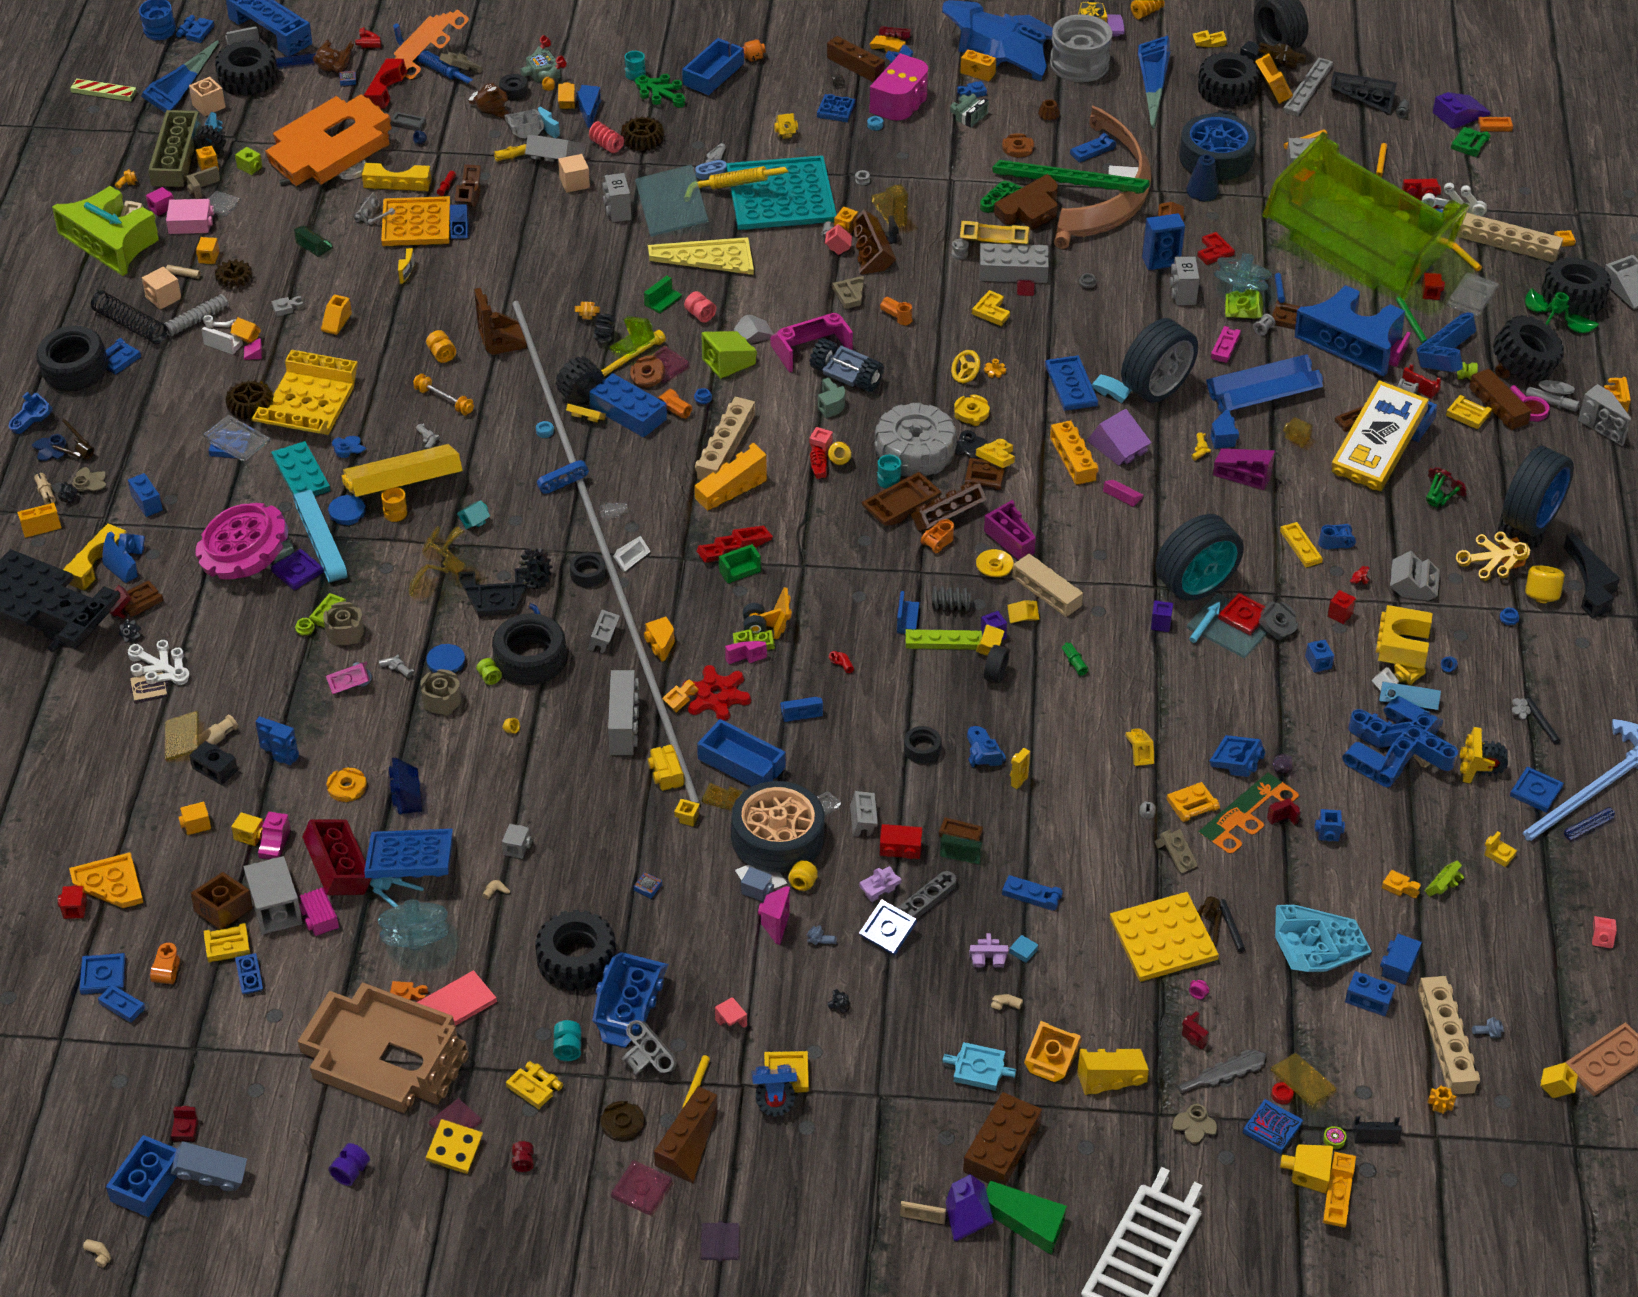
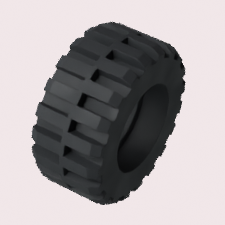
M243 40L238 43L233 42L232 45L228 44L224 49L222 48L215 58L218 83L224 90L235 95L242 94L243 96H248L249 94L257 95L259 92H265L266 89H270L278 78L274 51L268 45L259 41Z
M1219 52V54H1212L1200 65L1198 91L1203 98L1205 97L1206 101L1212 102L1214 105H1220V107L1229 106L1231 108L1234 106L1239 107L1243 104L1246 105L1255 98L1258 92L1259 68L1252 59L1245 55L1242 56L1240 53Z
M1577 257L1561 258L1552 262L1547 267L1541 290L1542 296L1547 304H1550L1553 298H1555L1556 293H1565L1569 296L1567 303L1569 305L1568 314L1590 315L1598 312L1605 306L1611 286V278L1609 273L1605 271V268L1598 266L1595 262Z
M1527 315L1512 317L1505 323L1494 339V353L1499 363H1502L1503 367L1508 369L1512 375H1517L1522 380L1542 381L1547 379L1562 361L1564 345H1562V340L1558 337L1557 332L1551 329V326L1544 324V321L1540 319H1535V317H1527Z
M573 910V912L568 913L567 911L561 912L559 916L554 915L550 918L549 922L546 921L541 926L542 929L536 935L535 949L539 972L543 977H546V981L550 984L555 983V986L561 989L565 987L569 991H574V989H579V991L586 990V987H595L597 982L603 981L605 966L609 965L612 957L616 955L615 934L613 928L610 927V924L605 919L602 920V917L597 914L592 915L590 911L584 910V912H579V910ZM576 943L585 944L593 948L589 953L578 957L566 956L559 952L565 946Z

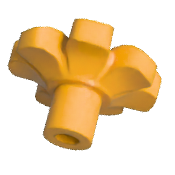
M993 359L992 364H985L984 372L988 373L990 378H993L994 375L999 378L1002 374L1006 373V368L1003 363L999 364L998 359Z

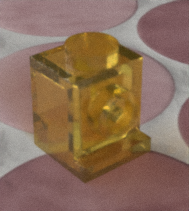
M1293 417L1283 428V432L1286 433L1285 438L1300 444L1299 447L1303 448L1311 439L1313 425Z

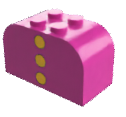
M900 53L870 86L869 113L890 120H904L910 117L927 98L928 65L922 60Z

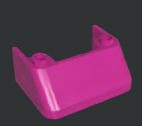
M831 313L780 329L771 336L770 345L790 373L793 372V350L790 347L835 334L844 347L852 350L853 332L839 314Z

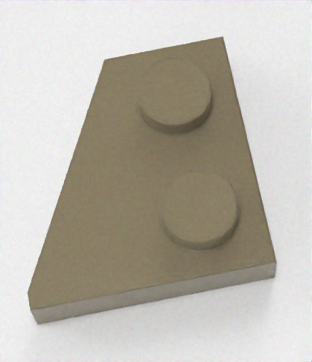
M448 52V54L441 53L440 60L449 65L466 70L470 68L477 73L482 72L483 67L468 60L466 55L460 53L456 55Z

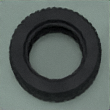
M1259 0L1257 2L1253 20L1260 42L1272 46L1278 43L1286 44L1292 50L1304 44L1308 36L1309 25L1306 11L1300 0Z
M66 326L52 331L41 341L37 348L36 358L44 380L52 387L60 390L74 391L91 386L103 376L108 366V357L101 337L94 330L84 326ZM87 353L83 358L75 362L58 363L68 355Z
M534 613L516 615L502 623L495 631L492 639L493 658L496 667L500 669L504 678L520 685L545 683L559 674L565 666L567 651L564 631L557 622L547 616ZM534 642L548 647L544 652L532 656H522L511 652L514 647L524 643Z

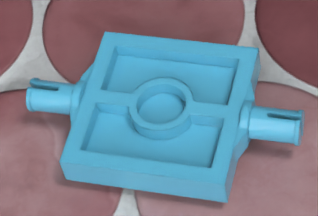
M963 1042L961 1051L957 1056L945 1053L943 1056V1063L955 1065L953 1082L996 1091L998 1080L1002 1075L1013 1078L1016 1075V1069L1004 1067L1005 1051Z

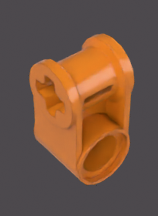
M948 519L939 521L922 535L921 544L932 548L934 553L940 552L954 539L953 522Z
M164 943L159 946L154 964L151 967V982L174 984L180 958L177 955V948L173 943Z

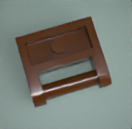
M1277 299L1272 317L1275 319V325L1295 330L1297 313L1293 312H1297L1302 306L1284 302L1280 303Z
M970 458L965 484L968 482L971 485L980 483L981 486L1001 490L1005 467L1001 468L987 460ZM972 476L982 477V478L996 479V481H995V480L980 479V478H972Z

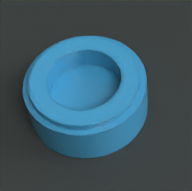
M872 116L867 120V127L875 131L883 128V119L878 116Z
M542 421L536 425V434L539 437L548 438L553 435L554 426L552 423Z

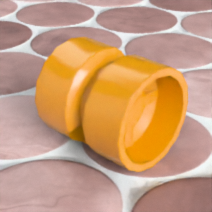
M442 330L429 334L426 339V345L437 361L445 363L452 360L456 355V348L447 334Z
M399 487L384 490L381 495L384 517L391 522L405 519L408 512L404 490Z

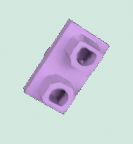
M890 866L883 870L878 868L874 870V875L861 881L859 887L865 892V896L873 902L884 892L890 893L895 890V886L901 884L902 879L893 872Z
M986 933V939H978V945H970L969 957H972L973 967H984L985 958H993V967H1004L1005 959L1008 955V945H999V939H991V933Z

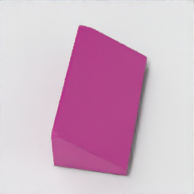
M1115 480L1104 482L1103 492L1132 507L1144 497L1143 494Z

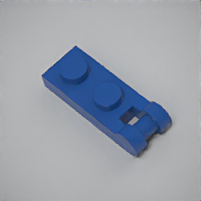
M1103 133L1097 139L1070 149V155L1080 163L1114 149L1116 142L1110 139L1106 133Z
M1009 875L1002 889V895L1049 910H1056L1059 904L1058 900L1061 899L1063 891L1058 887L1050 888Z

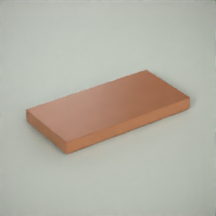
M1625 1022L1565 1063L1578 1075L1577 1081L1595 1096L1638 1067V1033Z

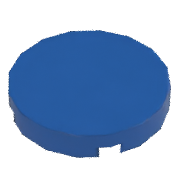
M353 495L340 496L334 499L328 508L330 519L340 525L355 524L358 522V519L364 517L366 512L364 502L359 497Z
M438 645L432 648L427 655V667L432 670V673H436L440 669L455 673L458 670H462L465 665L464 652L456 645Z

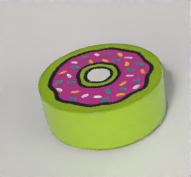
M1329 1127L1324 1132L1323 1141L1326 1146L1340 1149L1345 1144L1346 1133L1339 1127Z

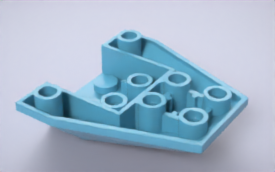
M1298 905L1276 906L1275 938L1290 968L1293 970L1324 972L1367 956L1372 952L1354 919Z

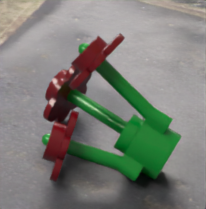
M1439 467L1429 469L1428 477L1434 479L1426 496V502L1433 507L1444 506L1446 501L1456 493L1463 497L1467 496L1465 484L1459 480H1454L1448 470ZM1449 480L1452 482L1451 488L1453 491L1444 498V492L1440 488L1444 481Z

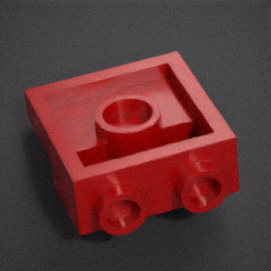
M1404 179L1399 208L1416 209L1417 213H1420L1421 208H1425L1422 205V198L1425 194L1431 193L1435 198H1437V195H1441V186L1438 185L1437 179ZM1435 205L1431 210L1434 211L1435 208H1438V205Z

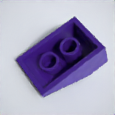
M1451 92L1435 97L1433 113L1452 129L1478 120L1479 117H1486L1491 113L1471 95Z

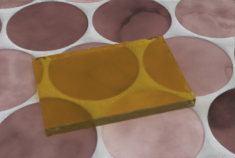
M198 711L165 721L166 761L191 754L199 747Z
M1297 1053L1275 1064L1270 1069L1311 1106L1337 1089Z

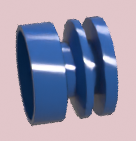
M147 0L141 4L139 15L146 37L152 40H164L175 33L176 23L169 1Z

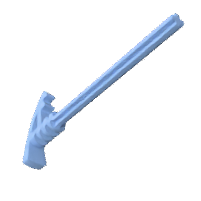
M1613 719V735L1620 732L1623 742L1631 740L1635 746L1633 750L1627 752L1625 760L1526 829L1523 835L1527 841H1532L1632 768L1638 769V724Z

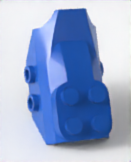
M623 952L612 957L610 964L605 966L603 981L597 985V999L592 1019L597 1025L604 1043L622 1048L629 1044L631 1039L626 1032L627 1025L635 1020L646 1022L650 1009H654L656 1005V995L663 988V977L669 964ZM639 1024L634 1025L632 1029L635 1036L642 1032V1026Z

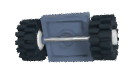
M825 338L819 339L818 343L815 344V348L812 349L813 353H811L809 360L810 366L822 371L824 375L852 387L856 383L857 387L868 392H873L877 388V384H880L881 375L884 373L883 363L843 346H840L838 349L836 343Z

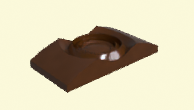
M917 472L862 501V506L884 526L901 523L909 514L916 511L918 506L926 504V506L930 505L931 500L940 497L942 492L925 476Z

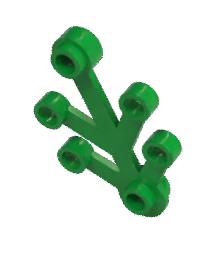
M662 74L660 78H649L641 75L635 79L637 88L641 89L640 98H649V90L647 88H650L653 94L652 104H661L660 93L672 99L674 107L681 108L685 106L683 94H674L668 91L670 89L680 90L682 88V81L674 80L672 84H668L670 82L668 74Z

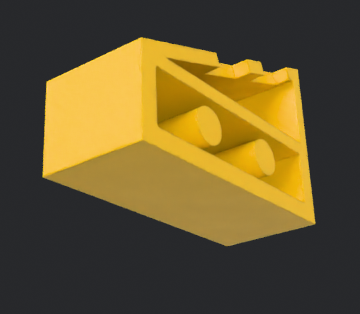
M1080 1049L1077 1075L1085 1095L1147 1083L1149 1069L1141 1049H1116V1052H1106L1105 1049H1098L1097 1052H1087V1049Z

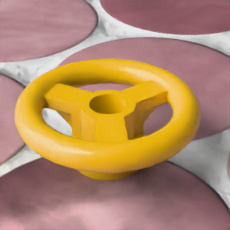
M965 350L955 357L951 373L956 382L965 384L976 377L980 369L978 354L973 350ZM965 356H973L975 362H968ZM960 361L962 364L961 370L957 375V365Z

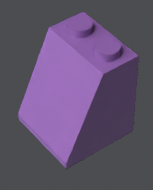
M1127 409L1100 423L1087 439L1091 445L1118 466L1123 463H1130L1135 459L1136 455L1142 456L1148 451L1147 447L1151 444L1149 438Z

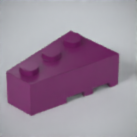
M1221 449L1214 462L1213 476L1265 490L1271 478L1275 450Z

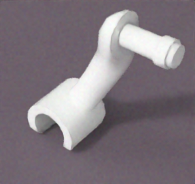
M206 315L203 321L206 328L209 329L214 326L228 328L232 326L236 319L228 322H214L211 315Z

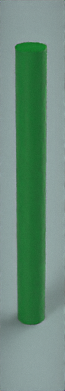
M1402 296L1397 297L1398 305L1402 310H1405L1407 320L1423 344L1428 339Z

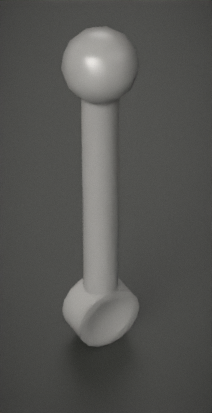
M391 208L388 212L374 219H368V224L373 225L375 221L389 214L393 215L395 210Z

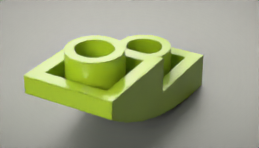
M749 629L733 633L734 644L761 641L767 644V650L775 649L772 630L753 634L752 630Z

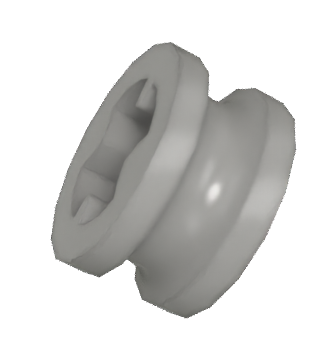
M865 170L856 172L855 181L857 184H869V172Z

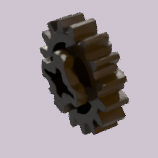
M229 259L228 263L222 262V266L217 265V269H215V279L218 281V285L223 284L224 288L230 286V289H232L233 286L239 288L240 285L245 286V282H250V278H252V268L248 262L244 263V260L238 262L237 259L234 261Z

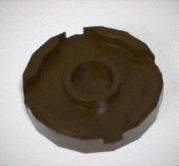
M628 1101L613 1102L604 1109L601 1115L602 1131L607 1137L615 1141L632 1140L643 1130V1111L638 1105L630 1104Z

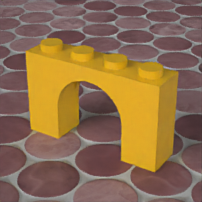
M972 221L961 222V239L1029 245L1030 228L1027 226H996Z
M1387 605L1386 612H1382L1375 652L1379 653L1378 661L1424 669L1429 643L1406 639L1399 635H1410L1428 639L1433 613Z

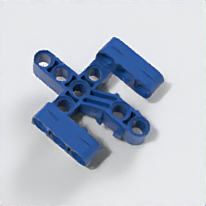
M1400 696L1392 699L1383 709L1385 715L1396 722V724L1390 721L1387 723L1378 718V714H1370L1362 709L1352 712L1348 726L1352 734L1377 748L1391 746L1386 756H1383L1364 744L1355 742L1342 756L1343 762L1348 767L1384 787H1391L1401 775L1405 764L1414 754L1442 770L1449 771L1454 768L1458 750L1452 744L1435 735L1442 727L1444 720L1431 715V712L1418 707Z

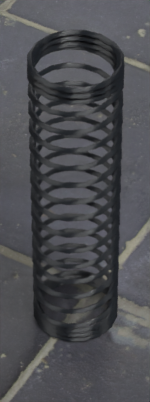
M98 291L91 299L90 305L92 310L144 337L153 344H159L165 339L167 326L164 323L120 301L107 292ZM105 294V296L100 300L99 309H97V299L100 295ZM106 297L103 306L100 308L101 301ZM116 300V303L113 305L111 312L108 313V310L111 308L113 301ZM117 303H120V305L117 307L115 311V314L112 316V312L115 310ZM121 305H124V307L121 309L119 313V316L116 318V314L119 312ZM125 307H127L128 310L124 313L123 319L120 320V316L123 314ZM131 309L132 311L128 315L127 321L124 322V318L127 316L128 311ZM135 311V315L132 317L131 323L128 324V320L131 318L132 313ZM139 313V317L137 318L135 325L132 326V323L135 320L136 315ZM143 316V319L141 320L139 327L136 328V325L138 324L140 317ZM147 318V321L145 322L143 329L140 331V327L142 326L144 319ZM151 320V323L148 326L147 331L144 333V329L148 325V321ZM161 325H163V332L158 339L153 340V338L156 337L159 333ZM159 326L158 332L153 336L155 329Z

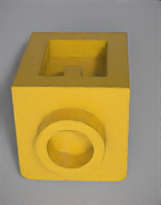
M1400 664L1394 665V675L1399 682H1404L1409 686L1425 674V668L1401 666Z
M1497 831L1494 836H1489L1486 840L1484 855L1506 867L1516 856L1517 850L1500 841L1501 833Z

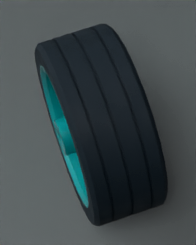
M1216 514L1194 517L1180 525L1166 539L1156 558V574L1179 599L1184 601L1202 599L1217 591L1235 573L1243 557V540L1222 517Z

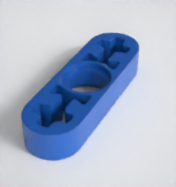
M578 460L541 476L537 481V485L542 493H550L587 476L589 469L584 461ZM561 475H567L564 479H559Z

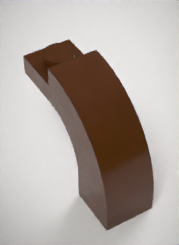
M464 164L462 185H456V205L476 206L481 187V165Z

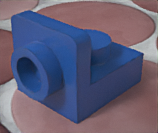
M120 533L118 547L123 545L127 553L143 554L145 536Z

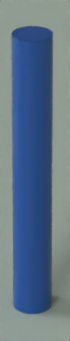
M1276 273L1275 283L1278 301L1283 303L1285 296L1282 277L1280 273Z

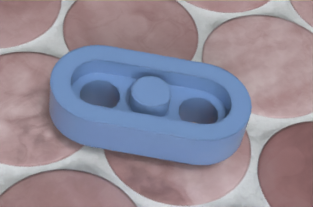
M722 160L700 164L695 168V175L701 180L709 179L710 175L727 172L726 162Z

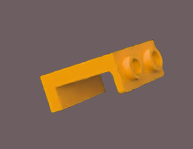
M1270 54L1255 61L1265 82L1279 104L1293 96L1281 71H1278Z

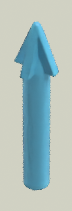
M1220 602L1207 608L1209 610L1189 638L1192 643H1196L1215 615L1218 616Z

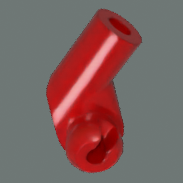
M830 652L829 659L833 664L843 666L846 673L854 671V667L845 653Z

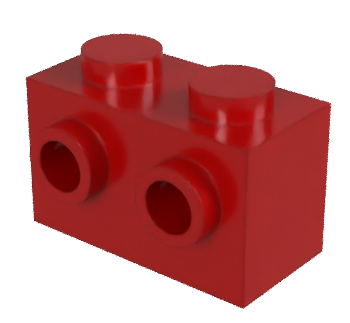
M882 824L879 856L920 859L922 827Z

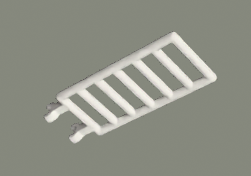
M1161 1167L1152 1187L1141 1185L1081 1292L1082 1297H1103L1092 1292L1097 1282L1129 1297H1157L1201 1216V1211L1195 1208L1194 1205L1201 1196L1202 1185L1194 1182L1184 1202L1168 1196L1161 1191L1168 1182L1169 1178L1167 1176L1170 1170ZM1145 1195L1191 1215L1186 1225L1141 1205ZM1135 1213H1140L1181 1232L1177 1242L1132 1222L1131 1220ZM1127 1229L1172 1251L1169 1257L1165 1259L1121 1238ZM1116 1247L1162 1267L1158 1277L1113 1257L1112 1255ZM1108 1264L1153 1286L1148 1295L1102 1274Z

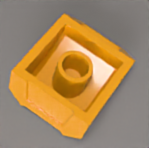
M1040 1021L1024 1063L1030 1073L1056 1082L1066 1076L1080 1047L1082 1038L1078 1034L1069 1033Z

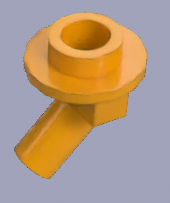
M130 169L124 171V176L115 183V187L120 189L126 182L128 185H135V181H137L135 172H132Z

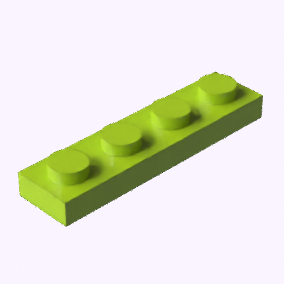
M906 629V649L977 650V646L982 639V631Z

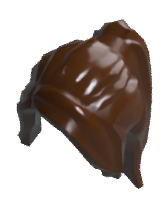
M327 39L318 49L312 60L324 71L342 72L349 64L350 53L354 43L350 41L346 49L338 51L329 48L331 42Z

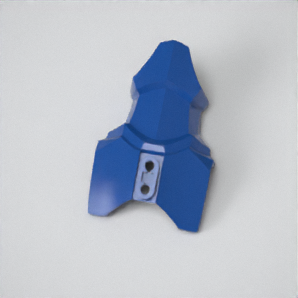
M948 0L943 3L942 13L948 16L961 29L959 52L965 53L967 50H974L978 53L995 57L996 67L1001 62L1008 61L1030 72L1033 79L1039 81L1042 79L1046 69L1043 44L1046 39L1052 40V27L1030 15H1016L1012 17L1005 14L1003 17L986 13L977 2Z

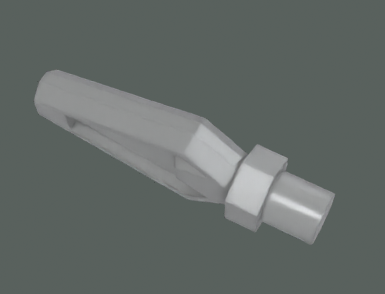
M721 143L707 153L705 163L721 160L726 148L725 144Z

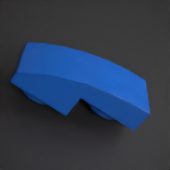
M256 953L236 957L242 995L262 991L263 986Z

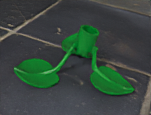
M1533 288L1526 295L1525 304L1530 310L1534 312L1552 310L1546 325H1549L1555 313H1561L1564 310L1568 327L1578 333H1588L1599 325V323L1583 316L1568 314L1569 305L1567 303L1569 296L1565 293H1556L1555 298H1553L1550 304H1547L1543 296L1538 294Z

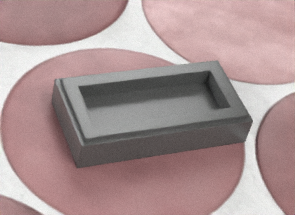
M396 112L390 124L395 127L421 131L426 124V118Z

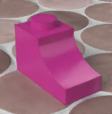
M268 812L262 826V840L258 856L259 858L270 860L281 856L291 828L288 814Z

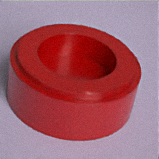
M1285 1082L1276 1083L1271 1092L1272 1099L1282 1105L1290 1103L1294 1095L1292 1086Z

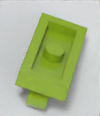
M1457 860L1442 869L1424 890L1429 897L1436 893L1439 895L1444 893L1448 889L1447 884L1451 888L1458 886L1455 879L1457 881L1464 879V876L1457 872L1462 866Z

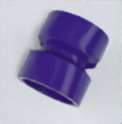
M348 1143L340 1152L339 1157L330 1165L328 1171L337 1182L345 1186H351L358 1178L359 1171H363L369 1163L370 1157L358 1145Z

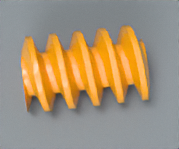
M1134 0L1131 3L1132 15L1139 20L1163 8L1165 1Z

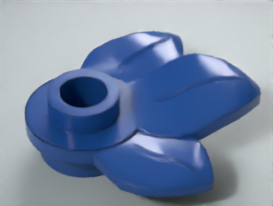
M347 436L345 439L338 437L332 441L336 456L340 458H347L351 453H361L366 450L365 446L359 445L361 439L358 436Z

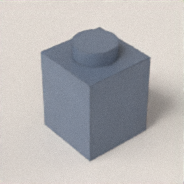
M749 867L741 881V894L764 902L766 895L772 893L774 889L772 875Z

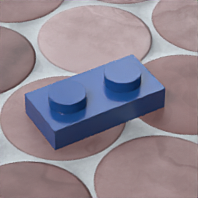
M111 985L98 998L100 1005L130 1023L145 1010L143 1002L114 985Z

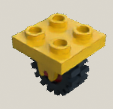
M1473 727L1471 734H1467L1465 747H1461L1459 756L1462 759L1460 773L1463 774V782L1471 783L1475 773L1481 772V775L1484 776L1485 773H1488V776L1494 773L1496 776L1498 772L1503 773L1508 765V751L1504 745L1501 746L1500 742L1495 744V741H1491V743L1484 741L1483 743L1482 729Z

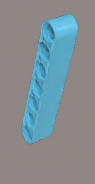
M312 490L293 494L296 509L320 564L324 569L328 582L347 578L346 567Z

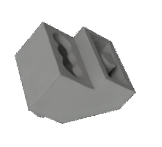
M1409 551L1393 559L1390 586L1401 597L1429 601L1438 596L1440 570L1429 559L1422 562L1412 551Z

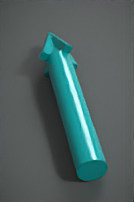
M89 202L84 204V208L109 220V224H122L115 213L112 215Z

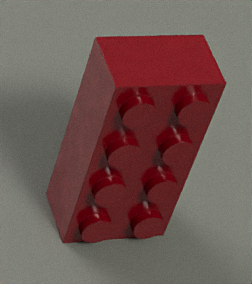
M309 819L302 838L326 895H364L372 878H365L366 862L347 819Z

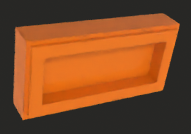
M1511 117L1478 118L1480 131L1512 132L1513 130Z

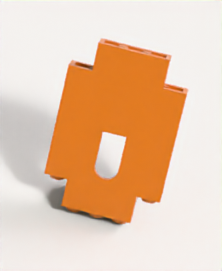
M362 94L347 103L335 96L274 132L273 136L276 145L265 150L269 163L295 186L311 177L320 184H323L383 147L385 148L390 145L388 131L392 129L390 124L391 118ZM345 119L355 120L352 126L333 137H330L325 132Z

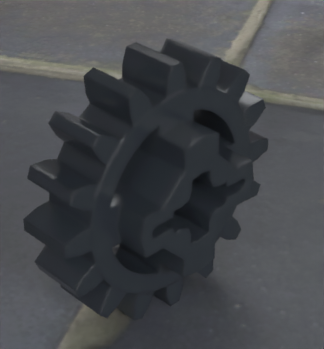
M530 548V550H525V554L521 555L523 560L518 562L521 565L518 571L522 573L519 578L524 579L523 585H527V588L541 589V587L546 586L545 582H550L548 576H552L550 569L553 566L549 565L551 558H547L548 553L543 552V549Z

